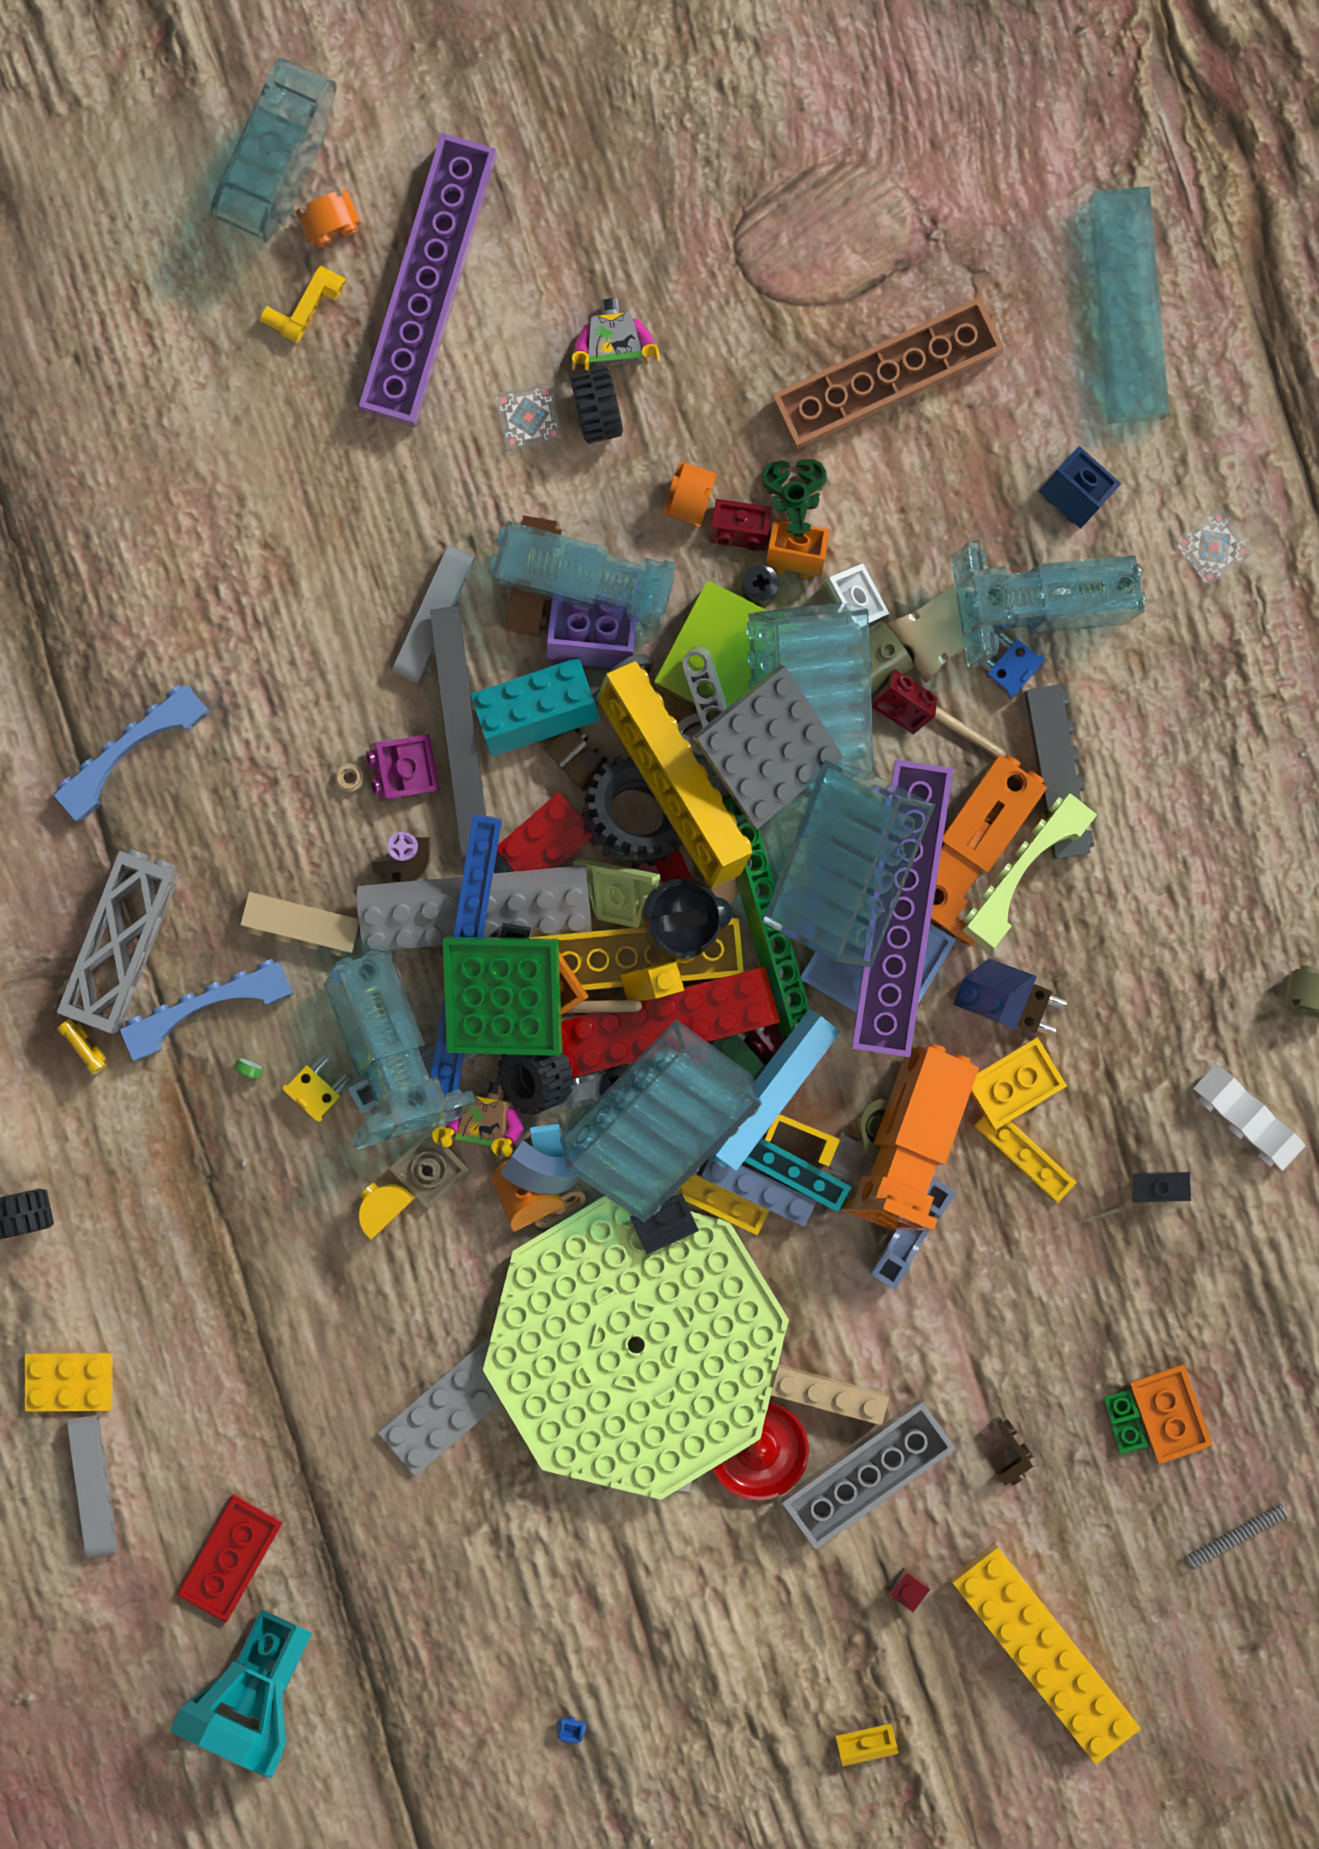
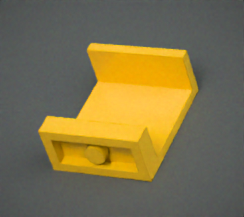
M782 1114L777 1116L764 1134L763 1138L770 1142L778 1122L781 1121L824 1139L816 1160L827 1166L830 1165L840 1141L835 1136Z

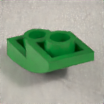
M1132 1390L1104 1397L1119 1455L1147 1448L1148 1445L1139 1420L1140 1416Z

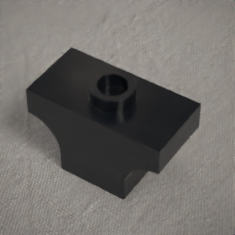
M1153 1171L1131 1173L1133 1203L1191 1201L1190 1172Z

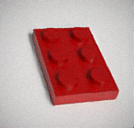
M557 792L500 842L497 851L515 872L559 868L590 841L592 833L591 831L585 832L583 827L585 821L561 793Z

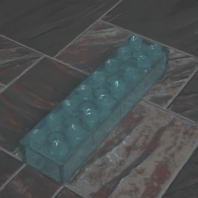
M1150 186L1093 191L1089 197L1108 424L1165 419L1169 415Z

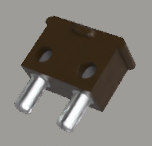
M1034 984L1017 1027L1036 1034L1039 1031L1053 1037L1055 1033L1040 1028L1039 1025L1055 1032L1056 1027L1041 1022L1047 1004L1061 1010L1065 1009V1006L1052 1002L1049 999L1067 1005V1001L1051 995L1053 991ZM1039 990L1040 997L1036 999L1035 993ZM1029 1017L1030 1023L1026 1026L1024 1020Z

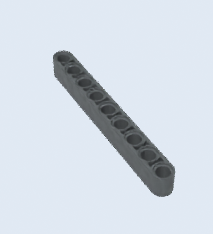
M459 606L430 609L461 855L462 861L465 862L473 814L486 815L460 609Z

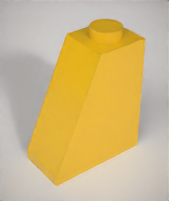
M669 960L620 974L627 1000L642 1001L656 999L684 991L676 960Z

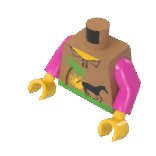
M489 1082L486 1098L471 1096L460 1112L445 1127H437L433 1130L432 1138L436 1144L441 1140L443 1147H450L452 1145L451 1136H453L456 1140L489 1146L496 1157H499L501 1152H503L505 1157H510L513 1155V1151L516 1150V1142L524 1128L518 1108H515L511 1103L503 1101L505 1091L501 1088L500 1083Z

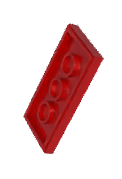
M233 1494L177 1596L227 1623L284 1521Z

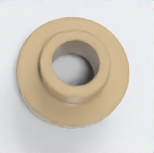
M348 763L337 769L335 782L341 790L354 792L363 784L364 775L357 765ZM347 773L354 774L355 779L352 783L345 782L344 777Z

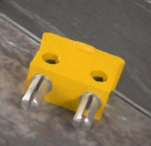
M324 1054L311 1067L306 1065L288 1085L283 1086L284 1091L317 1122L323 1121L322 1117L341 1097L339 1092L351 1081L350 1077H348L334 1091L347 1077L346 1074H343L332 1087L321 1079L317 1074L328 1064L330 1059L327 1057L315 1071L313 1070L326 1057ZM304 1075H309L311 1077L309 1083L305 1084L302 1082V1077ZM325 1094H329L332 1097L329 1103H324L322 1100Z

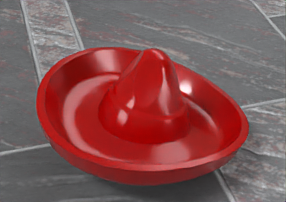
M769 1401L760 1440L712 1468L713 1473L729 1492L738 1497L748 1500H768L781 1496L799 1481L807 1467L809 1443L805 1429L791 1411L780 1404Z

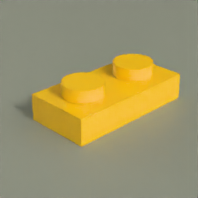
M892 1723L836 1736L842 1766L898 1754Z

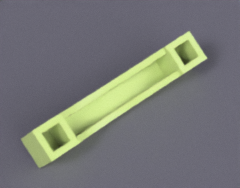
M1068 794L1064 799L1058 797L1049 808L1052 814L1047 821L1041 819L1032 830L1035 836L1030 843L1024 841L1015 852L1018 858L1013 865L1007 863L998 874V877L1001 879L995 888L990 885L980 898L984 901L978 910L973 907L963 921L966 923V926L962 932L987 952L993 950L1011 928V925L1007 922L1010 901L1016 885L1027 867L1048 847L1068 838L1073 842L1077 840L1097 816L1096 813L1072 794Z

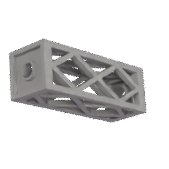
M128 848L127 853L118 852L57 1013L108 1033L120 1032L181 873L174 871L176 865L155 858L154 863L147 861L149 855ZM129 870L136 872L125 881ZM154 879L161 882L158 892H156ZM141 885L146 915L124 931L119 901ZM109 924L112 941L98 951ZM141 934L130 962L127 944ZM114 954L119 985L98 1000L93 970ZM80 995H82L84 1007L77 1005ZM114 1003L110 1016L101 1014V1012Z

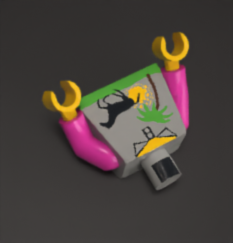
M617 298L601 300L602 315L592 316L591 323L583 326L575 342V352L572 355V370H575L577 364H584L585 370H588L589 367L643 361L645 365H648L647 359L651 356L657 357V361H660L659 349L654 344L652 335L640 320L633 319L631 313H619Z

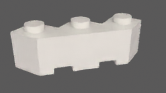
M1217 1063L1193 1088L1201 1097L1198 1102L1209 1112L1212 1110L1216 1111L1230 1124L1228 1130L1241 1140L1244 1137L1260 1152L1257 1156L1269 1167L1275 1164L1283 1171L1306 1146L1291 1129L1276 1119L1263 1103L1248 1093L1235 1077Z

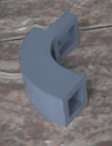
M582 1135L568 1155L551 1157L537 1151L522 1140L499 1174L513 1184L534 1193L549 1195L565 1192L578 1182L589 1167L590 1163L586 1159L590 1154L586 1152V1149L592 1141Z

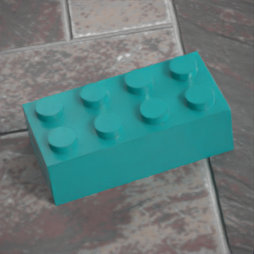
M579 657L471 693L492 757L600 721Z

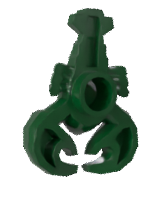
M814 459L797 461L796 467L808 470H797L799 477L808 484L805 485L800 481L793 480L783 487L781 485L788 479L790 470H786L784 473L779 472L790 468V464L785 461L772 462L765 467L761 475L762 486L768 494L777 495L772 496L775 509L778 512L787 511L791 521L786 526L787 533H792L794 537H804L805 532H810L811 525L804 522L807 509H816L820 500L819 493L810 495L817 490L821 491L827 482V471L822 463Z

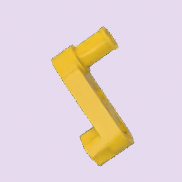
M320 266L292 316L287 317L266 306L259 322L281 332L282 337L297 344L306 331L323 297L325 296L336 302L344 289L347 279Z

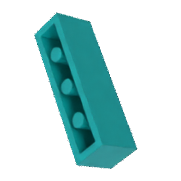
M764 1138L759 1140L744 1160L748 1164L837 1212L851 1189L849 1184L772 1142L766 1141Z

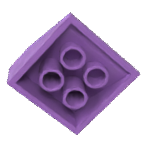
M555 573L546 662L560 664L579 657L582 666L612 669L621 661L633 656L640 581H637L633 599L629 601V589L625 598L622 599V588L619 595L615 597L616 585L613 593L609 595V585L605 593H602V584L599 591L596 592V581L593 588L589 590V581L586 587L583 588V578L579 586H576L575 577L574 582L570 585V574L567 581L563 583V574L560 580L557 581ZM592 576L591 585L593 583L595 576ZM599 577L598 586L600 584L602 577ZM606 578L604 589L609 578ZM616 578L612 579L611 590ZM619 579L618 590L620 588L622 579ZM626 580L624 593L626 591L629 580Z

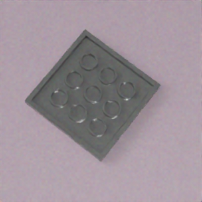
M781 664L693 736L695 742L751 827L755 829L761 827L843 758V755L789 670Z

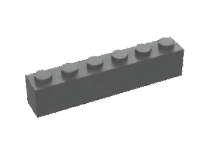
M1061 684L1028 689L1024 692L1038 774L1044 779L1042 784L1047 787L1042 795L1046 819L1052 814L1049 808L1058 797L1064 799L1068 794H1072L1081 801L1080 791H1084L1082 775L1076 773L1075 763H1079L1078 750L1076 746L1071 745L1070 735H1074L1073 722L1071 718L1066 717L1065 707H1069L1068 694L1066 690H1062ZM1086 829L1074 842L1068 838L1052 845L1053 859L1057 860L1091 853L1090 848L1094 847L1092 831H1087Z

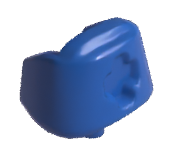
M572 1716L569 1719L562 1718L556 1723L557 1737L562 1742L578 1744L583 1740L586 1725L583 1721H575V1717Z

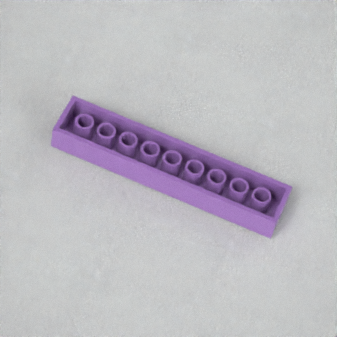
M445 133L440 134L360 400L359 408L361 412L416 428L497 160L495 148Z
M903 760L894 761L852 1036V1049L910 1057L953 768Z

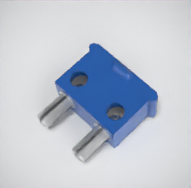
M999 631L994 639L1005 647L1007 652L996 664L983 653L976 657V661L989 671L987 677L1008 694L1009 699H1012L1043 665L1044 657L1036 655L1019 639L1013 642L1004 633ZM1022 651L1024 656L1018 657L1015 653ZM1003 672L1006 677L998 678L997 673Z

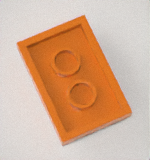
M1183 1363L1129 1382L1159 1465L1213 1446Z

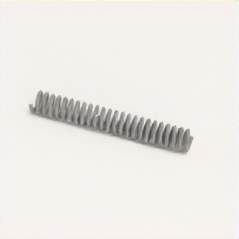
M1281 1503V1506L1277 1505V1508L1273 1507V1510L1269 1509V1512L1265 1511V1515L1261 1513V1517L1257 1515V1519L1253 1518V1521L1249 1520V1523L1241 1524V1528L1237 1526V1530L1233 1529V1532L1229 1531V1534L1221 1535V1539L1217 1537V1541L1213 1540V1543L1209 1542V1545L1201 1546V1550L1197 1549V1552L1193 1551V1554L1185 1555L1190 1571H1193L1192 1566L1194 1569L1197 1568L1196 1564L1200 1567V1562L1204 1565V1560L1209 1562L1207 1556L1212 1560L1211 1554L1214 1558L1217 1557L1216 1553L1218 1556L1221 1555L1220 1551L1224 1554V1549L1226 1551L1229 1550L1227 1545L1232 1549L1231 1543L1234 1547L1237 1546L1235 1541L1238 1545L1241 1544L1240 1540L1244 1543V1538L1246 1540L1249 1539L1247 1534L1250 1538L1253 1537L1251 1532L1254 1536L1257 1535L1255 1530L1260 1534L1258 1526L1264 1532L1263 1525L1268 1529V1525L1270 1527L1273 1526L1271 1521L1274 1525H1276L1275 1519L1280 1523L1278 1515L1284 1521L1282 1513L1286 1518H1288L1283 1503Z

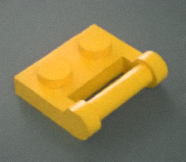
M68 1019L57 1028L59 1033L66 1037L85 1062L86 1068L91 1075L99 1074L107 1068L103 1062L106 1060L105 1055L97 1046L92 1048L86 1040L89 1035L80 1023L75 1025L71 1019Z

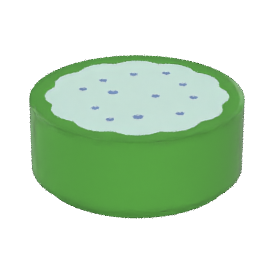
M238 1058L234 1066L235 1071L252 1079H260L264 1071L261 1065L244 1058Z

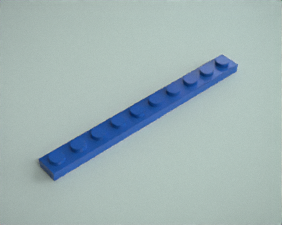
M473 814L453 937H483L502 818ZM444 992L428 1096L457 1100L464 1053H447Z

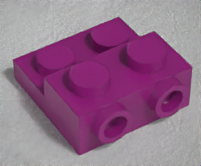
M429 734L375 742L369 745L370 750L366 751V763L369 768L373 767L375 779L371 780V790L374 796L378 795L379 802L440 790Z

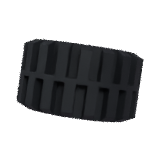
M606 366L572 373L571 385L584 440L591 444L621 437L623 425L609 369Z
M563 1049L562 1054L559 1056L501 1055L502 1060L498 1064L500 1071H498V1077L501 1079L500 1085L506 1093V1098L512 1101V1105L515 1108L519 1107L520 1112L528 1113L529 1115L539 1114L565 1102L568 1096L571 1095V1086L574 1085V1079L571 1076L573 1070L569 1066L568 1062L570 1061L568 1057L563 1054Z
M35 1189L0 1197V1239L48 1229L54 1224L47 1190Z

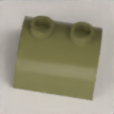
M881 622L836 654V657L867 701L888 684L889 675L893 669H896L903 675L915 669L909 654L884 622Z

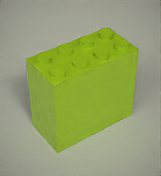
M707 580L654 681V687L696 708L682 662L692 647L702 646L709 650L729 707L780 664L787 666L788 662L784 658L787 652L793 655L800 642L801 636L797 635L800 627ZM698 655L690 656V662L694 667L704 666L702 657ZM709 683L699 684V689L703 694L710 695L713 693V688ZM717 710L708 711V714L715 716L721 714Z

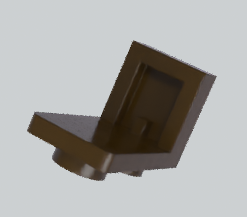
M998 1416L994 1420L1019 1457L996 1473L1005 1486L1009 1483L1013 1486L1026 1477L1024 1473L1034 1467L1030 1462V1459L1034 1456L1025 1443L1021 1445L1017 1443L1013 1437L1017 1434V1431L1009 1419L1003 1422Z

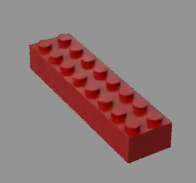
M764 966L686 987L684 991L660 998L640 1001L642 1008L637 1012H593L561 1021L562 1049L564 1050L563 1054L570 1061L568 1063L573 1070L571 1076L574 1078L779 1023L780 1020Z

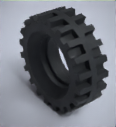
M621 755L614 758L612 764L609 765L606 762L602 765L599 773L594 775L584 798L585 803L582 808V816H585L586 821L583 827L585 832L591 831L592 837L590 842L593 846L600 843L604 847L601 854L605 857L611 852L618 856L616 863L621 865L624 859L632 860V867H639L643 861H647L649 867L654 866L660 858L663 861L669 859L672 852H677L683 842L663 809L662 824L650 834L639 835L628 832L617 823L612 813V804L617 795L624 791L637 790L645 792L656 799L631 756L629 755L628 759L623 760Z

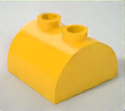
M374 1182L370 1184L359 1195L363 1200L359 1210V1221L364 1233L370 1239H373L416 1197L407 1187L399 1184H385L380 1187Z

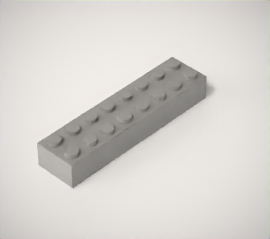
M586 865L493 874L483 937L497 938V929L502 923L531 927L530 937L592 932ZM463 877L357 886L356 903L363 953L442 946L443 938L454 936Z

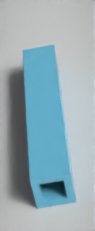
M809 1008L707 1144L706 1148L713 1153L711 1159L724 1169L729 1165L736 1171L841 1031Z

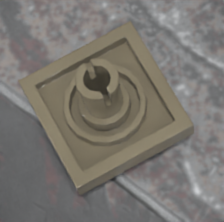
M431 1128L389 1168L428 1210L470 1170L449 1147H443L441 1140L437 1144L432 1138L433 1130Z

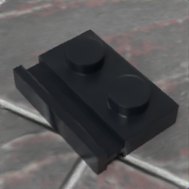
M682 1193L629 1217L646 1255L699 1232Z

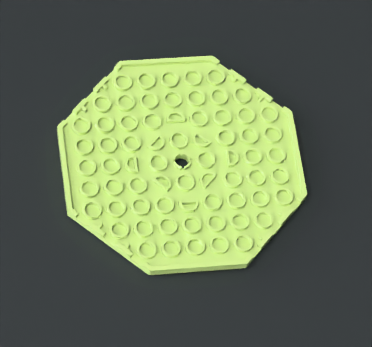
M610 1192L512 1252L483 1371L542 1470L662 1500L760 1440L789 1319L730 1222L691 1212L699 1232L646 1255L629 1217L658 1203ZM632 1337H639L644 1341L642 1352L635 1354L628 1349V1341Z

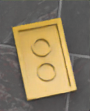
M1037 1037L977 1073L971 1095L994 1131L1064 1089L1067 1085Z
M112 1352L25 1354V1411L113 1410Z

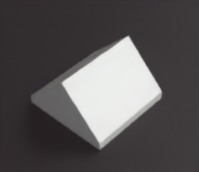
M860 564L825 580L824 586L850 635L890 614L864 564Z

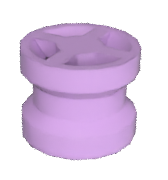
M398 832L390 837L387 848L393 858L406 861L415 856L418 850V843L410 833Z

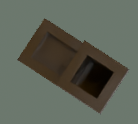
M415 837L418 843V850L410 860L372 862V873L379 874V879H396V873H401V882L419 880L426 873L430 865L431 838Z

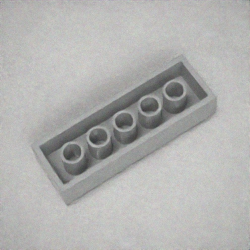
M919 1398L781 1498V1501L814 1549L817 1550L956 1450V1448Z

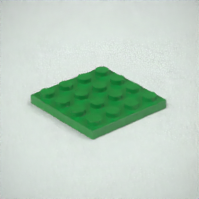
M443 938L447 1053L551 1056L562 1054L559 939Z

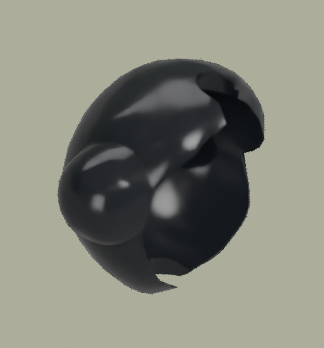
M691 878L668 880L656 886L647 896L641 912V920L646 928L649 945L657 954L670 960H687L707 951L717 940L719 931L728 926L732 919V908L728 901L715 896L706 884Z

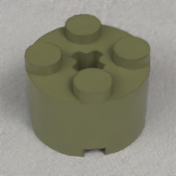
M1302 965L1300 969L1290 972L1282 1002L1283 1007L1291 1004V1011L1319 1018V974H1317L1318 970L1316 968Z

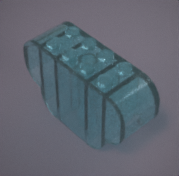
M283 57L276 61L215 191L210 208L212 219L265 243L269 241L278 224L283 223L293 209L321 148L328 127L327 117L336 95L337 85L335 81Z

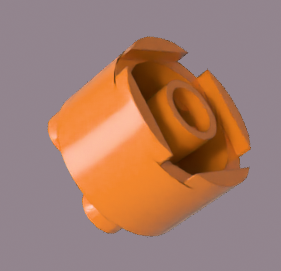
M347 189L342 190L344 196L337 197L336 192H333L305 204L307 208L305 212L301 213L300 208L295 211L309 245L315 244L316 248L319 249L331 244V238L342 234L343 238L359 232L357 226L361 223V220Z
M679 461L662 515L700 527L717 473Z

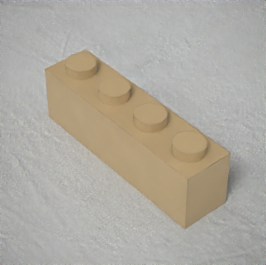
M252 892L248 893L241 925L247 927V933L263 936L264 931L274 933L275 940L291 943L292 938L302 940L303 947L319 950V946L322 945L330 947L331 954L343 957L347 956V952H355L360 932L359 919Z
M780 1364L777 1367L771 1392L772 1396L879 1425L883 1423L889 1401V1396L886 1393Z

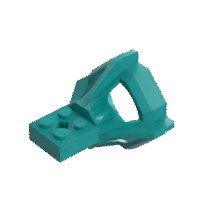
M261 1609L237 1661L230 1663L231 1666L219 1679L192 1697L179 1710L170 1732L242 1767L272 1779L286 1746L282 1702L283 1692L289 1684L312 1632ZM224 1703L231 1706V1710L250 1719L254 1717L260 1720L259 1731L216 1710Z

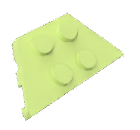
M582 858L573 861V866L586 865L589 899L598 920L634 928L644 926L641 920L643 904L649 893L658 886L660 874Z

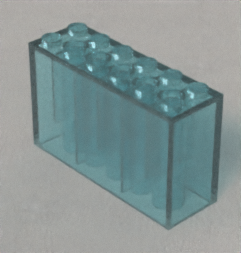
M838 602L748 613L749 621L746 625V631L750 640V650L747 658L751 667L749 690L780 664L786 666L843 755L839 762L805 790L874 781L868 609Z
M824 760L791 849L788 852L783 870L778 878L775 891L767 907L763 923L835 962L872 968L935 804L862 768Z
M675 1020L560 1138L566 1165L570 1172L645 1223L660 1210L662 1204L670 1196L675 1195L679 1191L681 1185L690 1176H694L699 1171L700 1166L709 1157L714 1156L718 1152L720 1146L729 1137L734 1136L738 1132L740 1126L749 1117L757 1113L762 1102L752 1075L678 1020Z

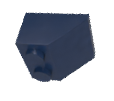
M1079 446L1041 487L1039 492L1050 504L1057 507L1070 522L1076 524L1081 529L1122 483Z
M989 958L964 977L953 1005L1016 1030L1037 976Z

